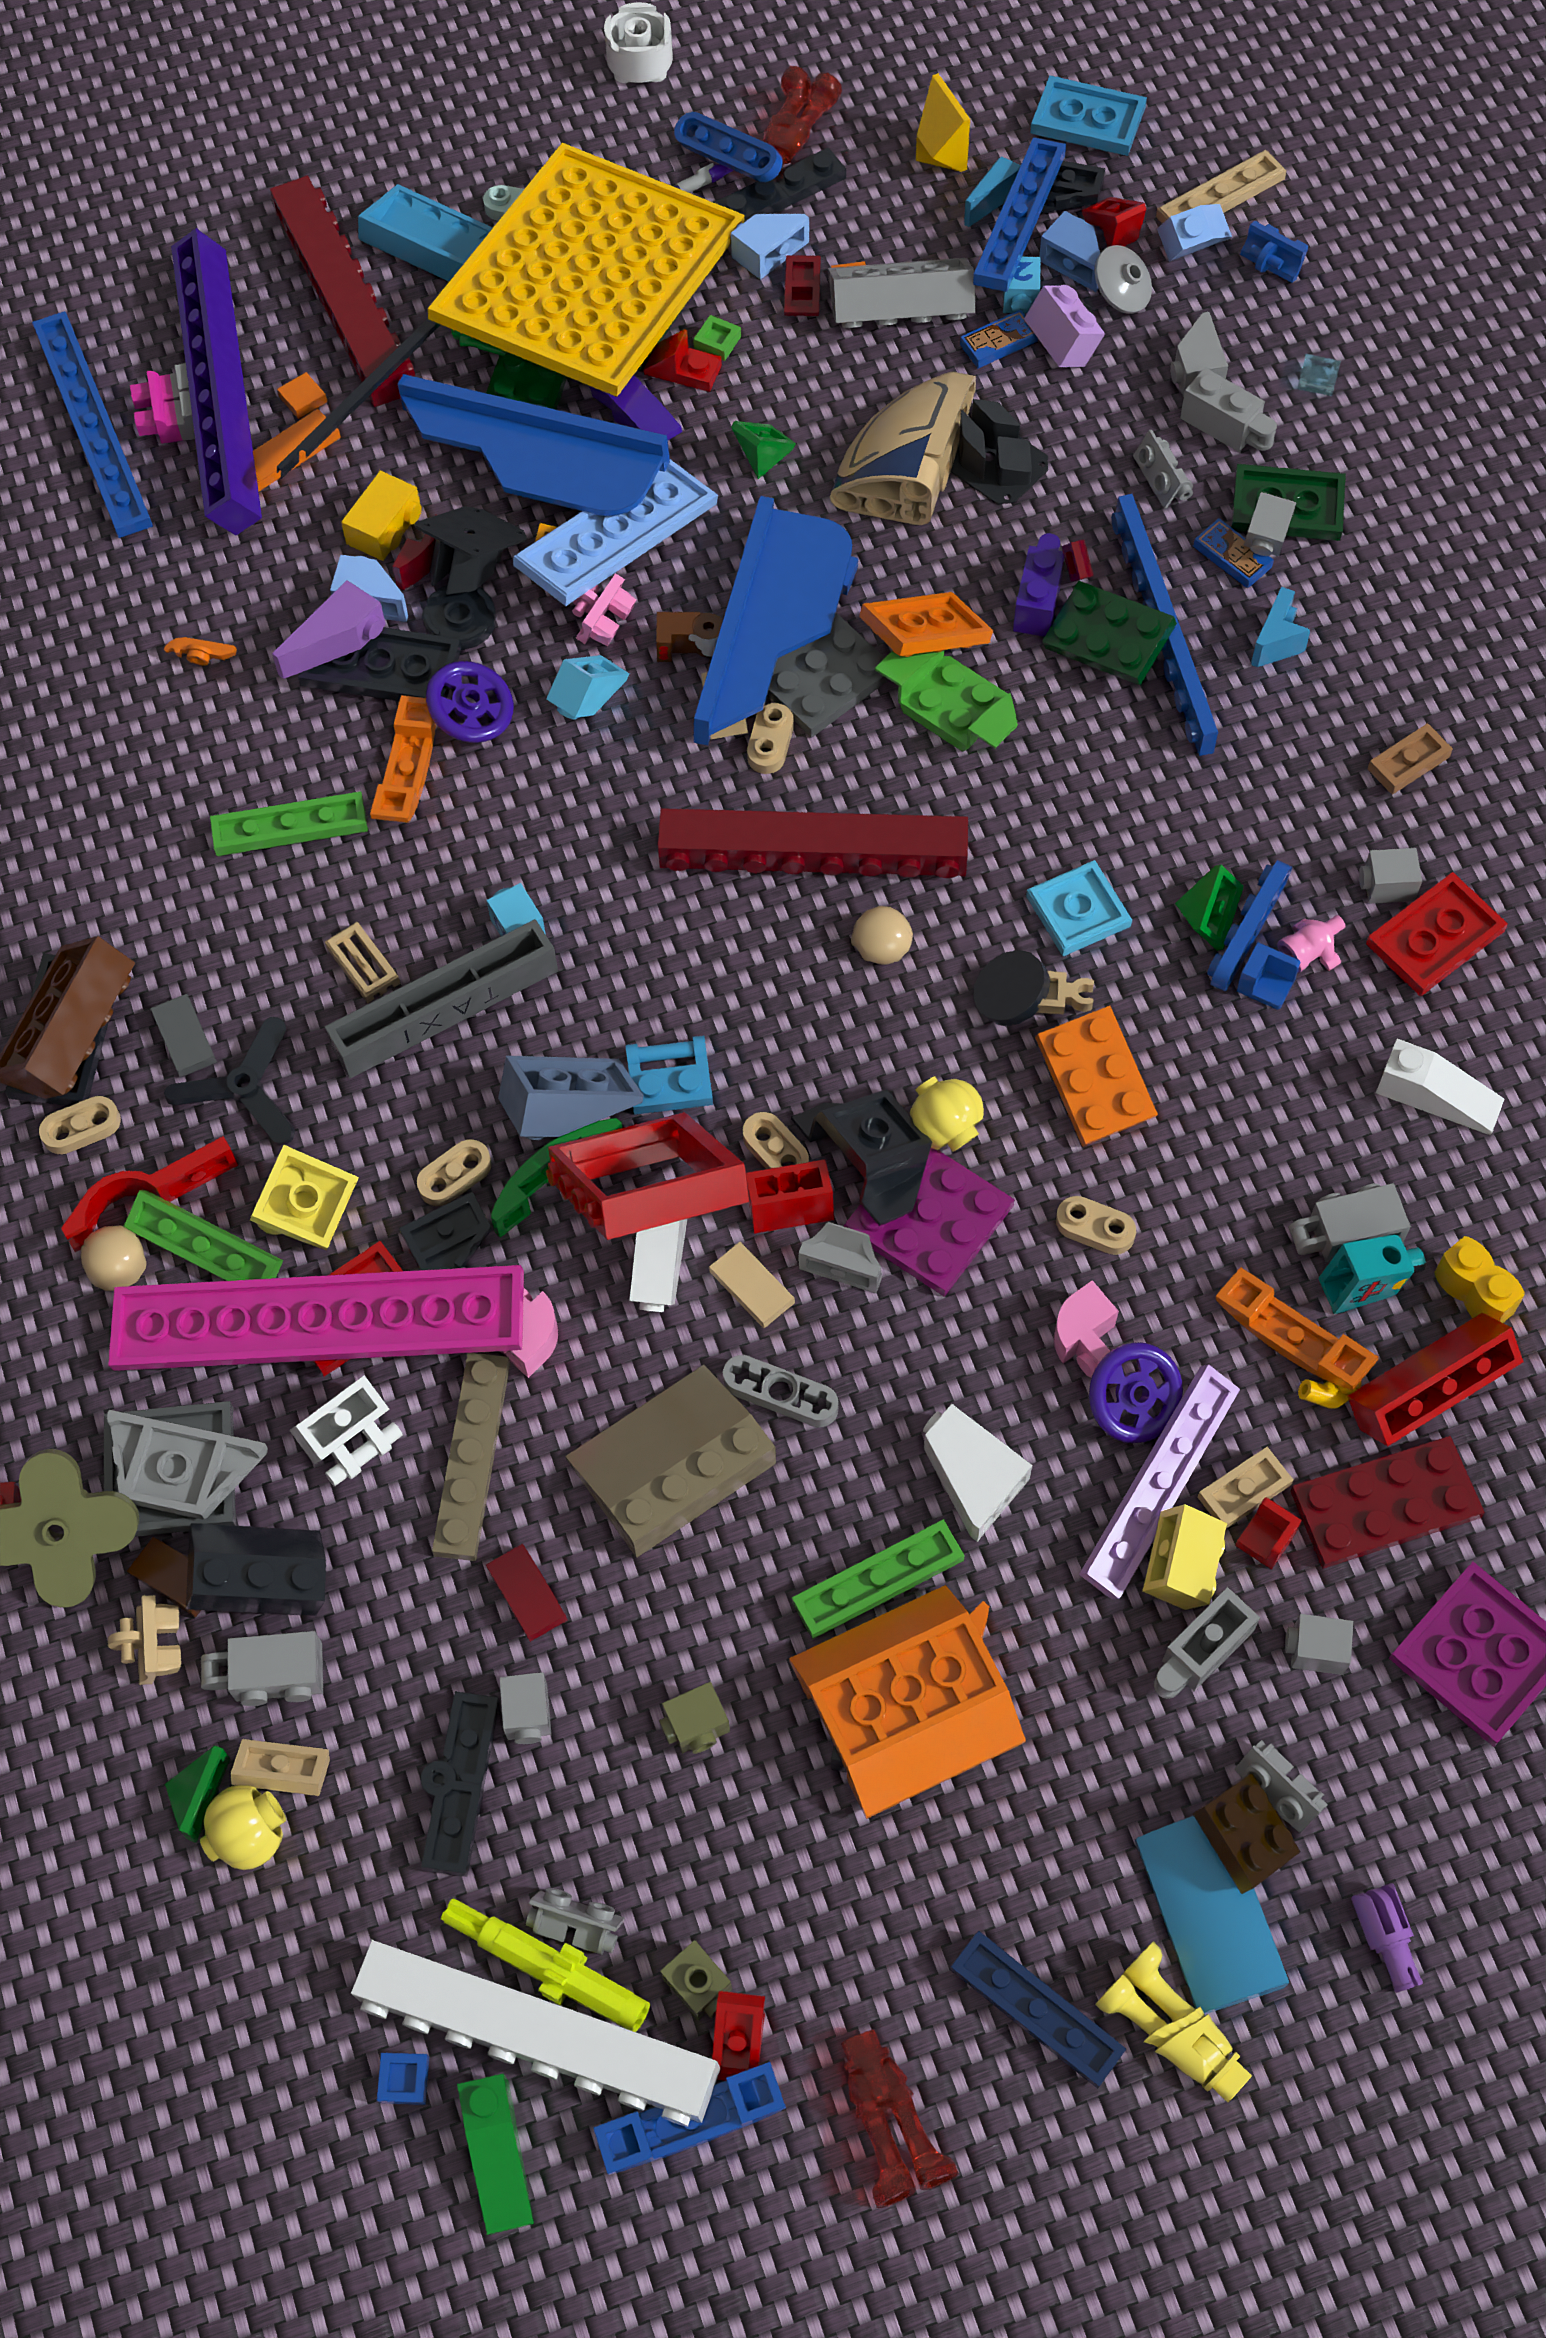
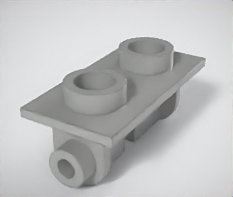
M1149 430L1133 457L1164 509H1167L1173 498H1180V500L1190 498L1193 494V484L1188 480L1182 468L1175 469L1178 461L1170 450L1169 443L1160 437H1156L1154 432Z
M1261 1740L1250 1749L1234 1770L1242 1778L1252 1773L1260 1787L1266 1792L1273 1808L1285 1821L1301 1833L1328 1805L1322 1799L1324 1794L1319 1792L1301 1773L1291 1781L1286 1775L1292 1770L1293 1766L1272 1744L1267 1746Z
M547 1888L545 1892L540 1890L530 1899V1905L539 1907L538 1910L531 1908L526 1921V1926L532 1927L533 1933L564 1942L570 1926L576 1928L572 1942L573 1946L595 1952L599 1955H603L604 1951L613 1953L618 1936L610 1932H616L625 1920L624 1917L614 1914V1908L598 1902H589L587 1906L572 1901L571 1894L554 1888Z

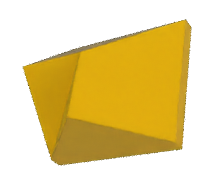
M939 73L932 75L917 132L916 161L962 172L967 170L970 118Z

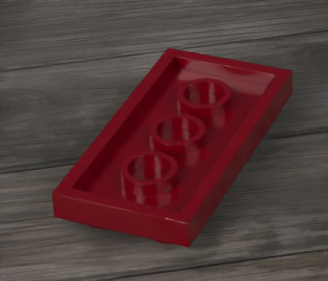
M1451 1436L1293 1485L1290 1490L1322 1569L1480 1519L1485 1513Z

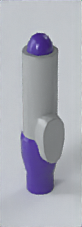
M711 163L696 170V175L676 183L675 187L691 193L720 180L726 174L733 172V170L721 164L713 165Z

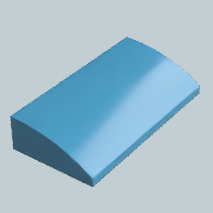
M399 184L358 216L359 240L447 281L454 277L493 228Z
M1194 1816L1159 1828L1135 1839L1195 2009L1201 2007L1204 2014L1284 1989L1289 1984L1255 1889L1253 1888L1243 1894L1240 1893Z

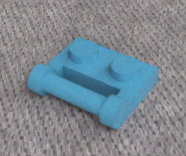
M704 1035L692 1037L693 1041L645 1047H638L637 1044L626 1045L629 1075L644 1095L642 1103L633 1106L634 1115L713 1105ZM695 1056L696 1064L644 1071L640 1069V1063Z

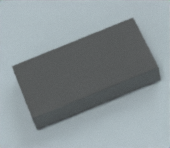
M188 994L150 1008L180 1078L217 1063Z

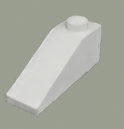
M1397 1039L1376 1094L1491 1135L1504 1102L1503 1097L1437 1053Z

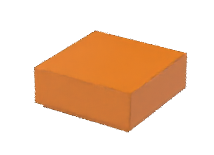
M307 372L277 389L279 398L298 419L327 403L326 394Z

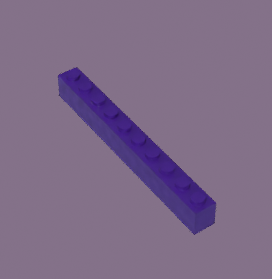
M195 228L172 245L171 249L205 517L236 536L262 518L226 249Z

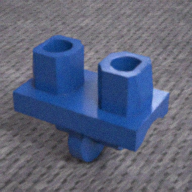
M1254 221L1250 224L1248 237L1241 249L1240 255L1256 263L1255 269L1264 273L1266 270H1269L1293 283L1299 275L1308 251V245L1299 240H1290L1281 235L1279 229L1269 224L1264 226Z

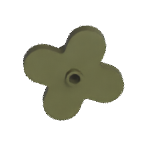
M44 1449L33 1454L26 1461L20 1472L19 1488L22 1502L0 1505V1566L30 1564L35 1588L39 1596L50 1605L63 1608L72 1607L84 1601L92 1590L96 1577L93 1555L114 1552L126 1547L133 1540L137 1532L139 1513L134 1502L122 1493L115 1491L88 1493L83 1489L81 1472L73 1457L61 1450ZM59 1525L63 1528L64 1533H55L50 1529V1526Z

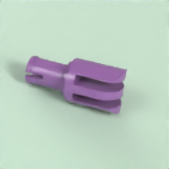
M1389 1883L1381 1888H1374L1366 1893L1352 1896L1351 1900L1370 1950L1375 1949L1376 1953L1381 1952L1395 1993L1423 1984L1407 1944L1411 1942L1410 1937L1414 1935L1395 1885Z

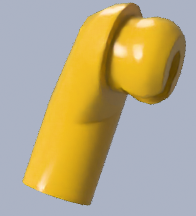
M1305 1379L1299 1386L1298 1395L1302 1400L1335 1409L1348 1401L1347 1395L1362 1386V1381L1359 1382L1354 1390H1350L1329 1381L1320 1384Z

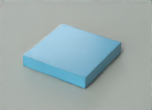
M1095 860L1027 889V899L1062 956H1066L1131 927L1132 918Z

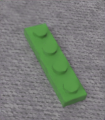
M361 791L210 816L216 856L368 831L364 799Z
M139 1190L124 1225L125 1228L226 1281L276 1278L283 1263L282 1259L147 1190Z
M943 1519L792 1597V1603L813 1640L963 1562L965 1555Z

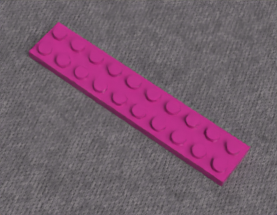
M521 1265L114 1287L108 1366L113 1371L522 1350L524 1270Z

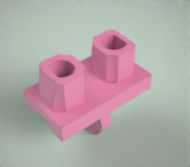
M615 573L600 597L597 595L600 588L596 585L573 601L576 605L572 610L574 615L582 617L584 612L588 613L582 622V629L576 637L577 640L586 644L591 637L606 646L610 644L620 625L604 615L609 610L625 620L637 600L621 588L625 580L624 578Z

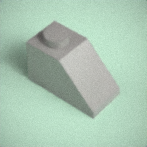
M1209 312L1201 314L1179 343L1175 361L1171 362L1170 365L1172 381L1174 384L1178 383L1183 397L1185 389L1204 368L1226 379L1228 364Z

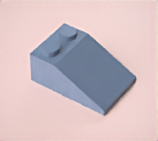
M506 1056L498 1099L520 1136L531 1140H541L544 1137L563 1136L641 1104L644 1095L619 1059Z

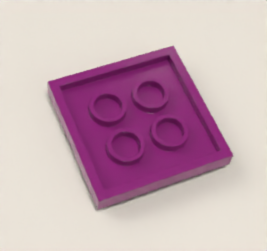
M931 1148L912 1212L878 1226L860 1204L844 1224V1227L868 1234L872 1249L945 1297L1013 1208L1015 1199L941 1151Z
M1472 1561L1396 1648L1389 1659L1491 1746L1495 1747L1546 1687V1621Z

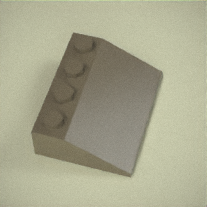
M702 1365L566 1455L565 1458L635 1557L638 1558L776 1464V1449L748 1410L705 1365Z

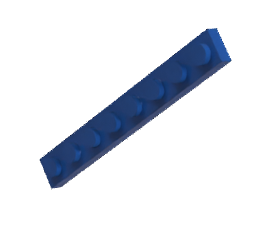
M66 311L33 321L34 329L118 538L153 527Z
M1133 494L1119 496L1116 512L1112 513L1111 516L1112 527L1116 535H1121L1123 541L1122 554L1125 563H1131L1134 589L1137 593L1141 592L1143 605L1174 616L1177 623L1161 651L1165 659L1163 664L1165 677L1168 682L1173 681L1175 687L1174 699L1178 712H1184L1186 718L1185 730L1187 739L1190 743H1195L1199 756L1214 753L1218 736L1215 721Z

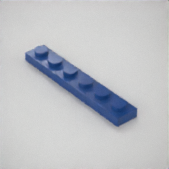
M1033 137L975 269L973 285L1008 291L1065 157L1066 144Z

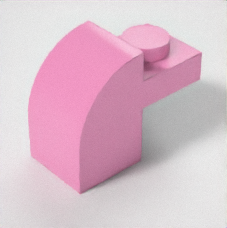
M1093 1280L1073 1293L1063 1303L1058 1314L1054 1333L1055 1350L1061 1362L1065 1363L1074 1355H1077L1078 1365L1090 1378L1102 1358L1110 1352L1100 1337L1115 1327L1119 1312Z
M524 1288L522 1350L499 1352L505 1357H509L510 1362L529 1378L553 1353L558 1340V1327L554 1309L548 1296L542 1291L533 1300L529 1292Z

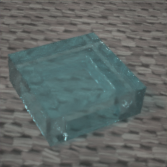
M1306 354L1297 389L1332 396L1341 361Z

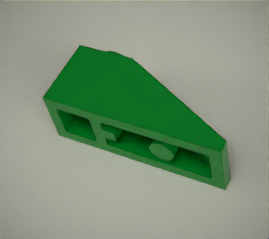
M504 2074L457 2084L465 2134L487 2235L534 2225L508 2079Z

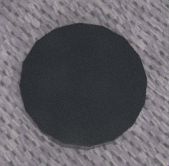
M448 585L442 586L429 596L426 601L427 605L423 609L422 618L427 634L460 639L461 650L476 647L487 640L495 629L497 617L492 597L480 587L471 592L446 594Z
M1021 950L1004 952L990 960L980 971L974 984L973 999L978 1011L989 1021L1005 1027L1021 1024L1035 1015L1039 1010L1037 1006L1042 1001V998L1046 1000L1050 989V976L1045 965L1032 953Z

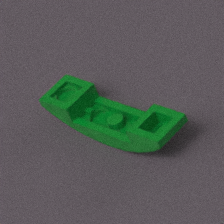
M617 1118L594 1122L554 1139L532 1155L510 1178L494 1205L491 1220L497 1236L501 1238L531 1214L528 1197L548 1182L546 1170H549L548 1163H550L548 1147L623 1128L622 1123Z

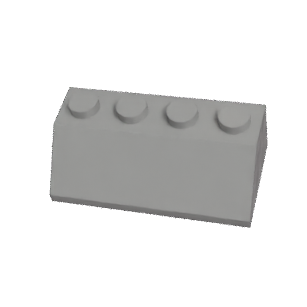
M966 258L828 268L833 318L836 323H842L844 328L863 326V321L876 320L877 325H892L897 323V318L910 317L911 322L932 321V316L946 315L948 320H960L967 317L966 313H975L974 268Z

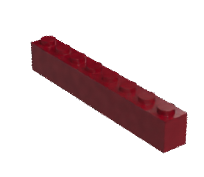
M308 175L270 188L275 213L362 383L401 345L395 331L389 332L388 328L390 325L383 307H376L377 299L371 284H364L362 280L364 279V274L358 259H351L350 255H352L345 234L339 236V225L333 211H326L327 203L321 188H314ZM409 357L369 396L374 408L401 398L398 388V382L403 374L415 377V371Z
M660 808L659 865L660 868H669L673 871L707 869L712 872L745 870L750 873L784 871L788 874L822 872L826 875L861 873L864 876L899 874L903 877L935 875L941 878H954L956 876H966L968 817Z

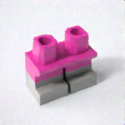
M186 363L175 365L176 373L159 376L155 371H147L148 382L130 385L135 409L152 407L150 410L134 412L139 436L158 434L161 444L195 439Z

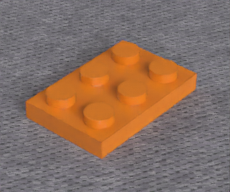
M953 592L862 604L859 615L894 653L904 657H910L913 654L942 652L947 649L970 648L974 645L988 644L993 630Z
M1111 1006L1099 1009L1036 1035L1035 1039L1082 1147L1153 1119L1158 1115Z

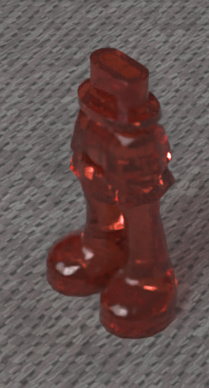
M790 66L783 73L781 88L786 96V100L780 111L771 117L763 136V142L772 145L781 155L783 160L782 167L784 164H789L793 157L802 150L804 144L809 140L811 127L841 97V84L833 75L819 73L812 84L809 75L800 67ZM808 103L800 118L796 117L800 110Z
M869 2030L843 2041L841 2045L848 2060L844 2064L846 2072H850L848 2074L850 2102L856 2106V2118L861 2119L867 2131L880 2170L879 2179L872 2189L876 2207L884 2208L894 2205L916 2192L912 2176L901 2157L886 2120V2116L894 2114L907 2145L916 2179L921 2190L935 2188L957 2177L959 2171L952 2158L936 2151L929 2140L912 2099L914 2093L906 2085L908 2077L891 2057H888L890 2055L889 2047L881 2046L876 2031Z

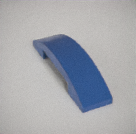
M771 2062L727 2077V2081L716 2084L702 2123L690 2119L688 2127L662 2118L663 2109L654 2107L641 2113L636 2111L593 2127L607 2174L618 2173L679 2153L739 2130L786 2109Z

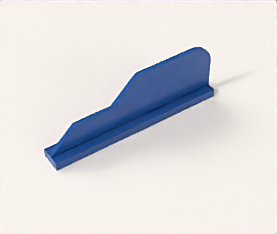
M403 374L398 382L403 410L408 411L422 438L481 452L501 488L506 493L597 515L615 516L636 508L644 500L658 471L665 472L670 463L667 435Z
M760 496L695 713L693 743L709 745L712 734L762 711L777 658L831 633L852 554L851 537L841 525L821 517L774 509V498Z

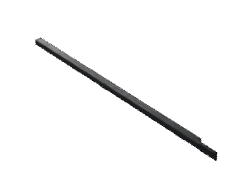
M427 318L277 466V473L281 471V479L299 463V452L301 450L306 452L307 458L441 324Z

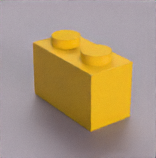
M380 470L341 521L346 544L384 561L390 551L395 550L399 546L402 535L411 524H415L420 517L422 506L417 487Z

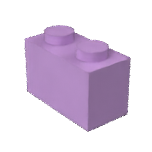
M1067 285L1043 286L1024 318L1059 367H1085L1105 335L1096 322L1095 316L1086 309L1078 298L1077 292Z

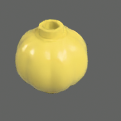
M934 1076L915 1089L919 1096L910 1110V1116L913 1119L914 1125L930 1138L932 1149L939 1150L948 1144L952 1152H954L979 1135L975 1125L983 1119L984 1108L981 1096L971 1084L959 1079L942 1080L939 1082Z
M232 1786L214 1797L207 1807L204 1816L205 1836L200 1838V1843L205 1854L213 1862L221 1859L235 1869H254L269 1861L275 1854L283 1837L280 1825L286 1822V1817L280 1804L269 1791L261 1794L253 1786Z

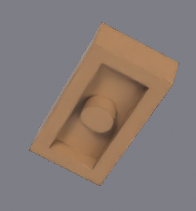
M1427 723L1370 760L1368 770L1393 795L1448 759L1453 748Z

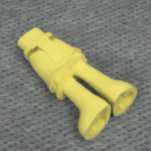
M1153 1941L1095 2005L1103 2012L1108 2014L1119 2012L1132 2020L1149 2034L1144 2042L1158 2047L1155 2051L1156 2053L1167 2058L1187 2076L1202 2084V2087L1207 2092L1213 2088L1228 2103L1252 2075L1237 2061L1240 2057L1237 2052L1230 2054L1233 2048L1212 2021L1210 2015H1205L1201 2007L1195 2009L1189 2005L1161 1977L1158 1967L1163 1955L1160 1947ZM1134 1986L1156 2003L1172 2019V2023L1167 2024L1136 1994Z

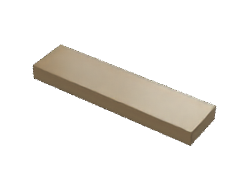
M1264 150L1157 208L1156 218L1163 224L1173 215L1200 205L1220 204L1224 213L1285 180L1286 170L1267 150Z

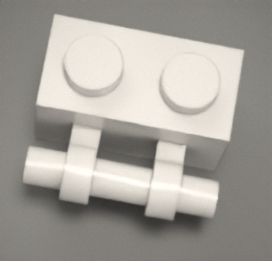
M365 1375L289 1430L314 1464L332 1454L337 1464L325 1472V1475L333 1486L338 1485L347 1477L353 1479L361 1473L360 1467L377 1454L382 1457L392 1449L391 1444L403 1436L401 1430L394 1422L383 1430H380L374 1421L387 1412L389 1408ZM362 1431L368 1441L350 1454L344 1443Z

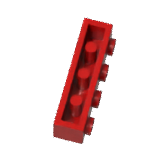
M1481 1313L1347 1395L1359 1430L1388 1447L1524 1361L1512 1327Z

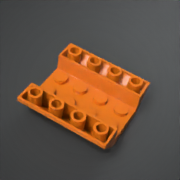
M946 1585L789 1658V1662L807 1699L812 1698L847 1770V1781L866 1819L1026 1742L1004 1680L968 1611Z

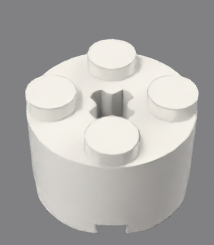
M636 2L619 7V13L612 18L610 14L604 24L607 64L614 74L615 80L620 83L660 82L664 80L673 60L671 22L669 17L665 13L663 16L656 11V6L648 3Z

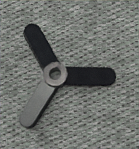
M278 1017L267 1018L263 1022L241 1066L233 1069L228 1076L169 1085L164 1091L167 1103L170 1105H182L233 1098L235 1101L245 1105L274 1142L280 1145L290 1143L295 1135L294 1126L263 1089L260 1082L286 1032L284 1021ZM249 1082V1085L246 1087H239L242 1083Z

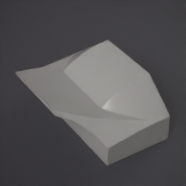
M828 1222L813 1238L802 1242L799 1250L800 1270L877 1293L882 1279L881 1266L874 1256L868 1234Z

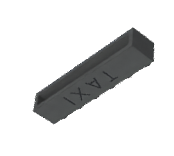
M534 919L325 1026L331 1048L349 1079L558 972L555 949L537 920Z

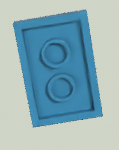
M1050 75L1032 120L1030 133L1128 156L1146 108L1147 97Z

